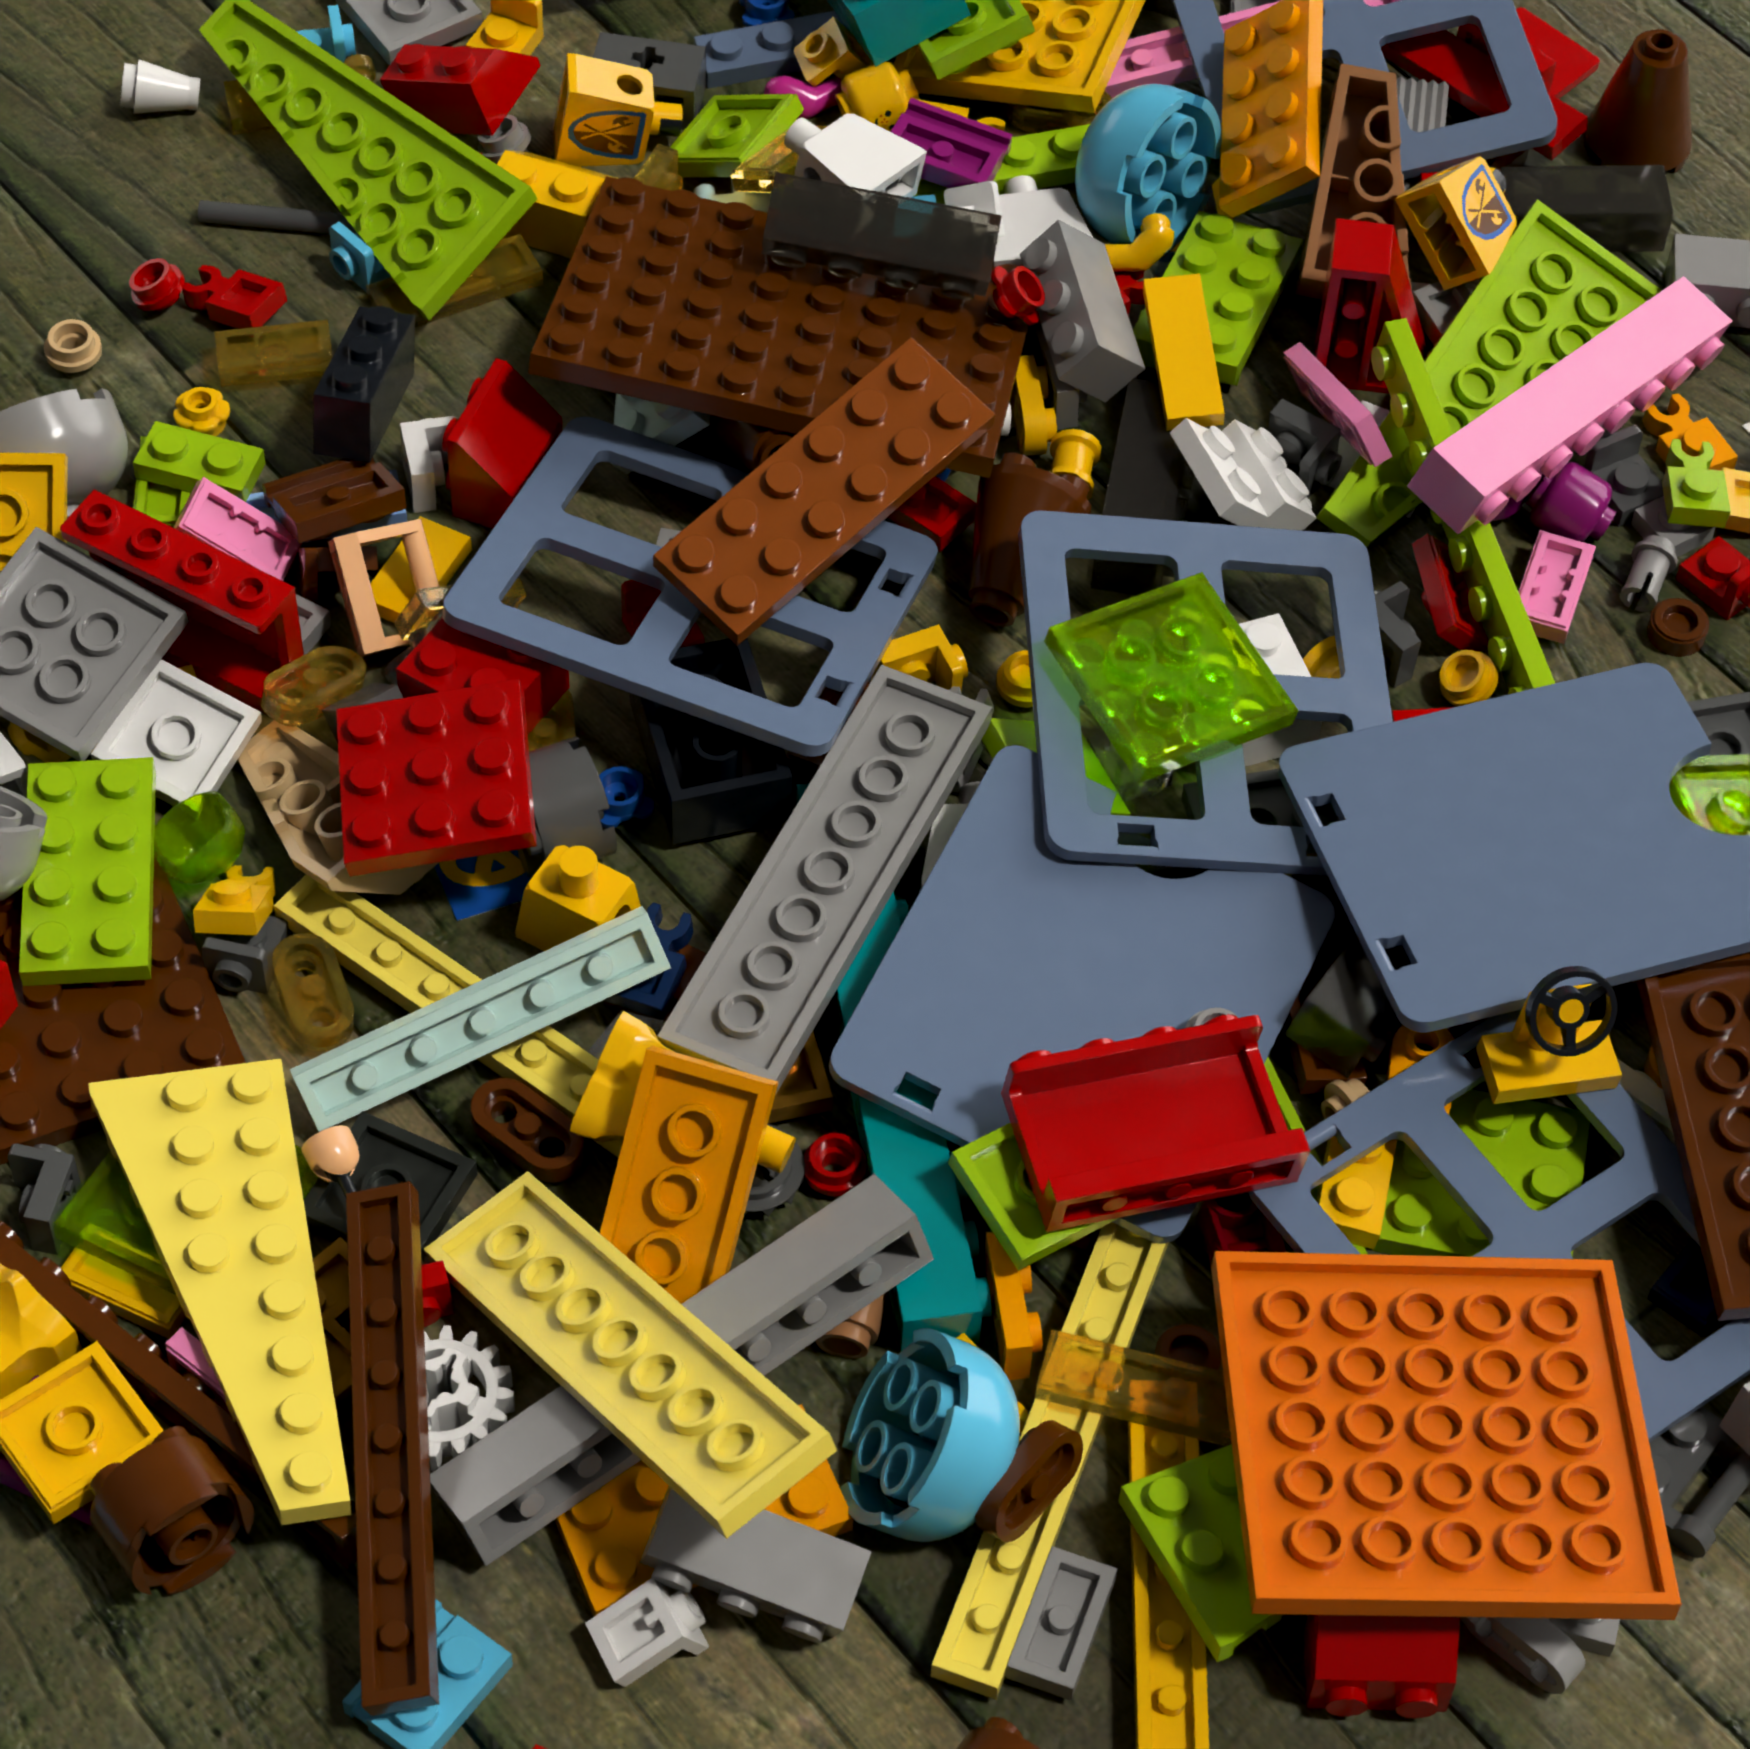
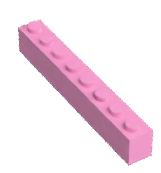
M1684 276L1435 446L1407 487L1457 534L1478 520L1483 525H1487L1504 509L1510 497L1516 502L1522 500L1537 485L1542 474L1548 479L1554 477L1569 462L1574 451L1579 456H1583L1600 440L1605 429L1613 434L1629 420L1635 412V408L1641 412L1646 411L1662 395L1666 388L1665 386L1673 391L1689 377L1695 369V365L1701 370L1706 368L1723 350L1725 344L1719 339L1733 320Z

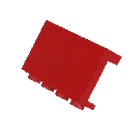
M95 489L60 526L62 538L89 551L91 558L186 611L189 623L162 657V660L177 668L192 664L196 678L272 718L307 678L294 586Z
M1231 1014L1221 1015L1210 1019L1203 1025L1178 1030L1171 1026H1163L1148 1031L1142 1037L1116 1042L1109 1038H1100L1084 1044L1079 1049L1052 1054L1047 1050L1033 1051L1010 1063L1001 1095L1046 1232L1298 1181L1309 1156L1310 1148L1302 1128L1288 1130L1258 1049V1040L1263 1030L1259 1015L1241 1018Z

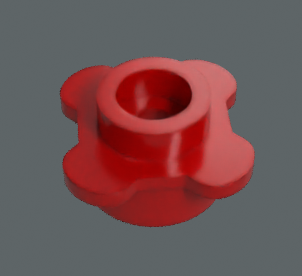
M1001 266L994 268L991 271V279L997 288L993 290V299L999 311L1008 318L1019 317L1030 326L1039 321V314L1036 309L1045 302V292L1037 276L1024 266H1017L1008 273Z

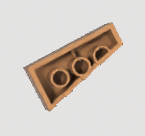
M1340 64L1333 86L1320 157V177L1316 179L1295 295L1323 299L1336 218L1394 225L1411 286L1408 267V232L1405 226V218L1395 201L1398 195L1405 192L1400 157L1401 137L1396 73Z

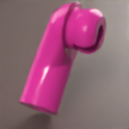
M780 76L772 78L767 82L764 94H797L804 108L798 119H809L837 105L835 94L842 92V80L837 76H833L813 87L793 77Z

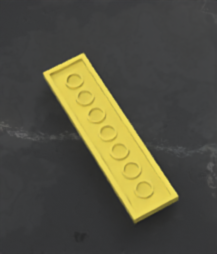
M528 1171L423 1249L430 1263L443 1260L448 1280L459 1292L726 1539L837 1451L830 1433Z

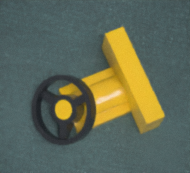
M1568 966L1551 972L1535 986L1533 991L1529 992L1512 1032L1481 1035L1476 1051L1493 1104L1617 1087L1622 1077V1072L1609 1036L1617 1017V998L1612 986L1598 972L1583 966ZM1573 977H1586L1598 982L1593 985H1566L1551 989L1557 983ZM1605 994L1606 1011L1603 1020L1585 1022L1590 1014L1591 1003Z

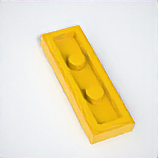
M1200 273L1143 279V296L1166 431L1173 430L1185 418L1203 427L1224 425L1225 411Z

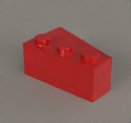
M1336 218L1316 333L1314 356L1347 389L1389 394L1385 381H1379L1375 376L1371 360L1372 349L1377 346L1385 322L1407 318L1423 360L1427 357V345L1396 231L1392 224Z

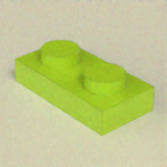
M155 421L133 461L135 478L187 492H192L196 482L205 477L246 502L266 463L263 448Z

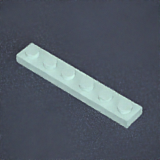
M641 906L290 1069L320 1132L669 970L671 966L648 913Z

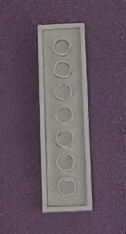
M881 664L657 1035V1038L665 1047L676 1053L778 1081L777 1094L987 731L992 720V706Z

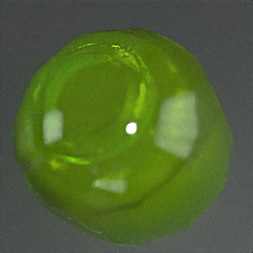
M208 791L194 794L175 805L155 825L154 857L167 876L181 885H198L210 882L226 873L242 853L245 837L244 824L235 809L220 793Z

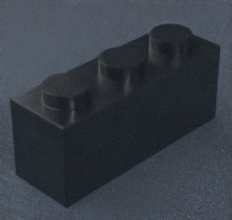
M359 306L313 393V454L367 463L371 462L414 375L415 315L395 312L393 309L384 306L370 308Z

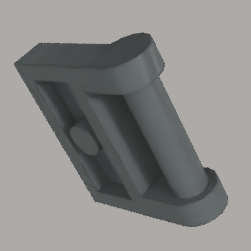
M1704 1407L1699 1408L1649 1443L1669 1543L1695 1558H1702L1716 1541L1714 1530L1750 1484V1456L1719 1427L1722 1419ZM1715 1452L1731 1462L1692 1515H1683L1674 1509L1675 1505Z

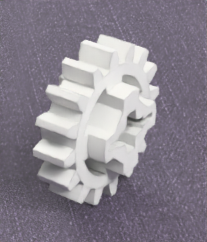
M449 1325L443 1326L439 1339L430 1340L424 1331L429 1462L431 1471L440 1468L443 1457H456L507 1422L505 1414L515 1411L514 1391L510 1389L513 1387L510 1366H499V1349L492 1345L479 1351L478 1333L472 1330L461 1342L453 1340L452 1329ZM473 1374L484 1386L486 1391L485 1397L479 1395L478 1386L471 1384L470 1379Z

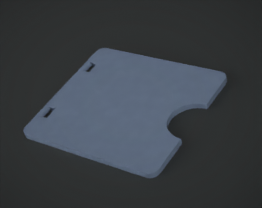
M1639 663L1291 746L1283 751L1280 756L1279 778L1398 1020L1403 1026L1412 1031L1421 1033L1433 1032L1520 1010L1523 1008L1529 992L1533 991L1535 986L1545 976L1563 967L1583 966L1593 969L1611 986L1750 952V835H1730L1708 830L1686 818L1675 806L1670 795L1669 783L1676 772L1694 759L1710 754L1711 742L1673 677L1660 665ZM1331 803L1340 821L1323 826L1314 807ZM1402 945L1411 965L1394 970L1384 948ZM1573 977L1557 983L1551 989L1566 985H1593L1598 982L1586 977Z
M1007 746L995 755L838 1039L829 1060V1071L834 1081L843 1088L963 1147L1010 1123L1001 1095L1010 1063L1033 1051L1047 1050L1053 1054L1079 1049L1084 1044L1100 1038H1109L1114 1042L1142 1037L1152 1029L1163 1026H1171L1176 1030L1184 1029L1189 1019L1196 1013L1218 1007L1230 1010L1239 1018L1259 1015L1263 1030L1258 1040V1049L1263 1063H1265L1334 921V906L1330 899L1320 891L1283 873L1209 869L1193 877L1169 879L1147 873L1134 864L1076 861L1060 858L1049 850L1044 839L1037 753L1023 746ZM1086 777L1089 807L1098 814L1111 815L1112 804L1117 792ZM903 1079L937 1095L932 1110L896 1093ZM1197 1202L1120 1217L1113 1221V1223L1151 1242L1169 1243L1181 1235Z

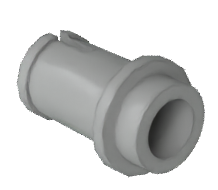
M1649 535L1634 545L1631 553L1634 563L1625 586L1622 587L1619 595L1625 606L1630 607L1636 592L1639 593L1640 591L1641 595L1634 609L1635 611L1648 612L1652 611L1656 606L1665 577L1675 570L1678 562L1675 554L1676 548L1671 541L1661 536Z

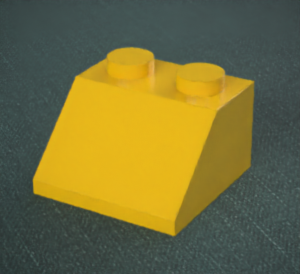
M505 150L497 165L529 185L538 199L503 239L571 258L606 176H613L530 152Z

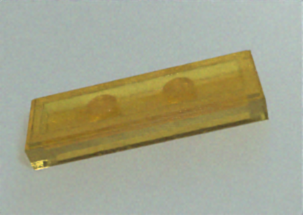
M521 234L502 239L430 321L421 316L392 277L366 285L367 299L372 307L384 306L393 309L395 312L415 315L416 328L543 284V270Z
M1052 1329L1036 1386L1035 1398L1225 1446L1232 1444L1224 1374L1222 1371Z

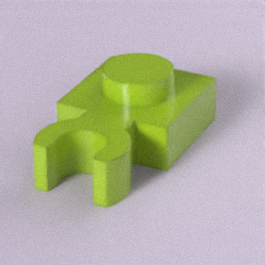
M1673 439L1665 463L1667 468L1662 480L1668 523L1725 528L1731 510L1724 471L1709 470L1714 456L1713 446L1710 442L1703 441L1698 456H1690L1681 449L1680 439Z

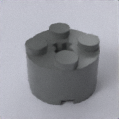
M577 737L529 752L537 846L518 849L522 867L528 878L533 877L552 850L558 845L588 847L594 851L597 860L613 855L617 851L614 826L602 830L600 820L604 818L603 810L610 807L601 779L586 747L578 748L579 738Z

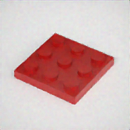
M520 679L336 709L344 865L350 877L537 846L525 696Z

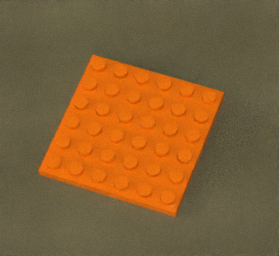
M1215 1251L1211 1272L1252 1614L1675 1620L1681 1607V1600L1613 1260Z

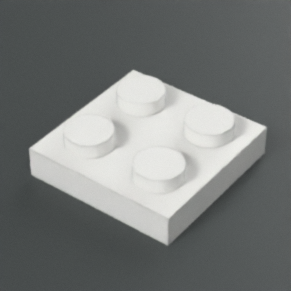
M161 659L91 753L92 760L153 757L156 769L155 797L199 820L261 724V712Z

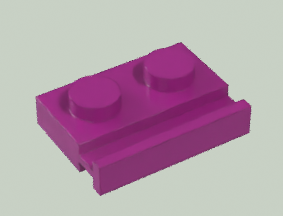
M914 98L909 100L907 110L900 115L891 130V133L927 151L921 179L946 188L993 181L1001 168L1003 158L1010 152L1013 134Z

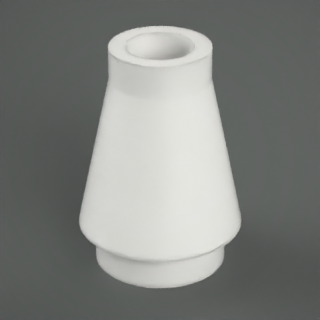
M140 59L138 60V65L124 63L120 107L134 108V114L186 109L197 111L201 78L189 77Z

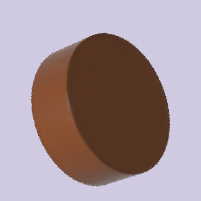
M1682 598L1666 599L1653 608L1647 626V635L1652 645L1662 653L1676 657L1689 656L1698 652L1703 647L1709 630V618L1699 605L1690 600Z
M1190 1324L1174 1326L1165 1331L1157 1341L1153 1359L1155 1374L1161 1383L1197 1384V1393L1208 1389L1217 1379L1222 1358L1220 1345L1216 1338L1204 1328Z

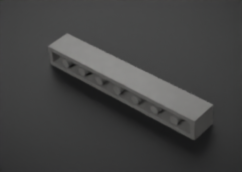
M873 1174L692 1296L682 1305L765 1376L934 1260V1257L916 1214ZM559 1386L430 1474V1485L450 1521L485 1566H487L641 1461V1459L562 1386Z

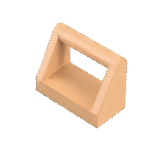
M421 519L334 537L328 542L359 658L420 643L443 617V599ZM402 537L426 628L385 637L361 547Z

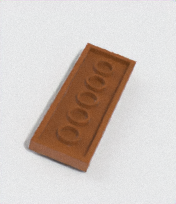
M911 337L653 555V567L738 646L993 427L996 414Z

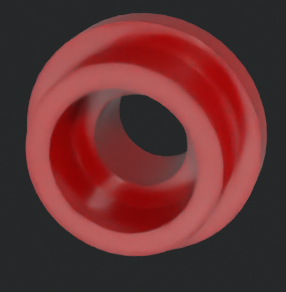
M162 258L151 259L141 264L132 273L129 280V286L132 289L131 298L136 306L144 311L164 310L172 306L178 300L185 284V277L180 269Z
M829 1133L819 1137L807 1148L803 1156L805 1163L804 1178L812 1189L823 1195L842 1196L865 1180L867 1174L865 1152L854 1139L845 1134ZM830 1164H839L845 1170L831 1172L824 1168Z

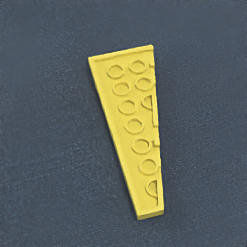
M281 1058L88 1083L92 1111L96 1112L107 1136V1143L111 1153L120 1164L128 1182L132 1199L136 1207H139L153 1237L154 1247L187 1319L190 1318L198 1335L207 1363L210 1368H213L224 1392L226 1405L233 1420L237 1421L252 1454V1462L281 1525L351 1515L349 1488Z

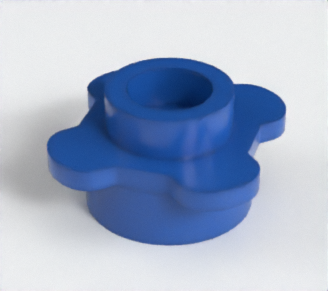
M739 0V4L745 7L742 22L746 27L794 18V12L788 7L790 0Z
M617 766L608 768L599 775L610 807L603 810L604 818L600 820L602 827L610 828L614 826L616 828L620 822H626L632 818L643 820L653 814L654 801L644 793V780L640 772L628 767ZM625 798L624 801H615L614 799Z

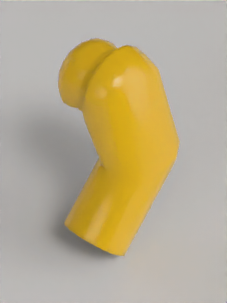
M1152 213L1145 216L1140 226L1141 233L1131 244H1105L1114 272L1148 270L1172 247L1174 231L1170 228V220L1167 216L1161 213Z

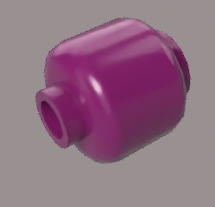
M1569 461L1551 479L1542 474L1540 481L1532 489L1525 504L1532 507L1530 512L1531 523L1542 531L1584 542L1588 536L1598 541L1616 515V511L1608 507L1612 498L1611 485L1573 461Z

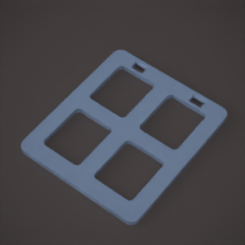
M1171 0L1203 97L1214 106L1221 126L1224 32L1213 0ZM1323 0L1322 59L1335 58L1340 64L1389 72L1381 47L1387 43L1466 24L1476 25L1481 31L1509 109L1502 113L1424 132H1415L1408 125L1398 97L1401 137L1400 157L1404 179L1420 176L1421 173L1441 171L1479 156L1486 160L1548 144L1555 137L1557 116L1512 0H1400L1375 7L1367 5L1364 0ZM1317 178L1248 210V212L1262 214L1312 202Z
M578 417L568 422L445 596L442 611L444 621L450 627L791 752L809 757L821 756L827 753L833 746L934 567L938 551L935 542L924 534L883 520L851 548L879 558L882 561L881 566L855 610L842 612L796 595L761 625L767 629L818 646L829 652L827 659L802 702L795 707L784 706L671 664V660L702 612L653 567V555L662 547L573 516L564 511L593 467L599 462H609L715 501H718L750 473L597 418ZM541 549L551 550L661 591L631 640L624 645L607 642L505 605L501 601L534 553ZM886 579L899 584H905L898 597L881 590ZM824 687L843 692L836 706L818 698Z
M1043 510L1027 514L1022 520L1018 532L1044 839L1049 850L1060 858L1076 861L1328 876L1319 857L1306 856L1307 844L1312 843L1304 827L1265 825L1257 823L1252 818L1239 717L1255 716L1338 722L1344 725L1348 732L1393 722L1370 560L1366 546L1356 537L1340 533ZM1083 558L1162 564L1171 568L1175 580L1184 666L1165 667L1094 662L1079 659L1073 649L1065 559ZM1229 569L1309 575L1323 578L1327 582L1341 678L1250 673L1236 669L1232 663L1221 571ZM1095 705L1180 711L1186 714L1191 723L1201 819L1187 820L1098 814L1091 810L1088 805L1079 706ZM1118 832L1150 834L1152 846L1118 844Z
M1522 1009L1489 1017L1304 1132L1310 1151L1335 1136L1338 1139V1143L1345 1150L1344 1153L1323 1166L1309 1153L1297 1182L1248 1192L1250 1199L1295 1253L1360 1254L1312 1197L1311 1190L1388 1141L1397 1139L1408 1145L1487 1237L1489 1246L1472 1257L1573 1259L1571 1255L1572 1250L1651 1200L1662 1203L1699 1246L1700 1243L1677 1147L1619 1083L1616 1088L1567 1094V1096L1618 1153L1620 1161L1542 1211L1533 1210L1524 1203L1447 1114L1444 1108L1445 1105L1485 1081L1482 1067L1475 1070L1463 1055L1477 1047L1481 1035L1512 1032ZM1750 1318L1734 1319L1673 1361H1665L1659 1358L1625 1319L1649 1443L1750 1374Z

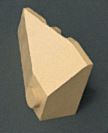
M278 716L253 736L239 756L238 762L295 867L329 890L401 895L438 864L432 863L350 877L344 865L338 752L283 717Z

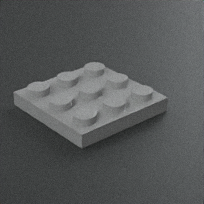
M35 527L0 572V716L74 759L85 761L187 626L189 620L186 611L42 529Z

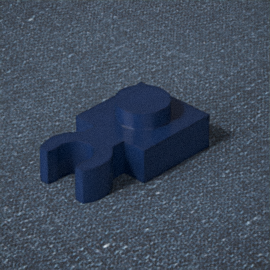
M653 902L646 912L671 969L604 1000L605 1002L664 1020L687 968L685 955L675 951L681 950L690 942L693 936V923L691 914L683 912L679 924L674 929H660L658 926L663 917L661 905Z

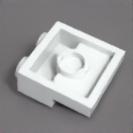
M1185 418L1170 432V435L1221 518L1238 526L1301 531L1316 519L1312 511L1311 501L1306 497L1309 495L1306 485L1293 471L1287 468L1286 461L1281 456L1283 449L1280 443L1265 428L1260 427L1254 430L1234 419L1221 431L1215 426L1207 429Z

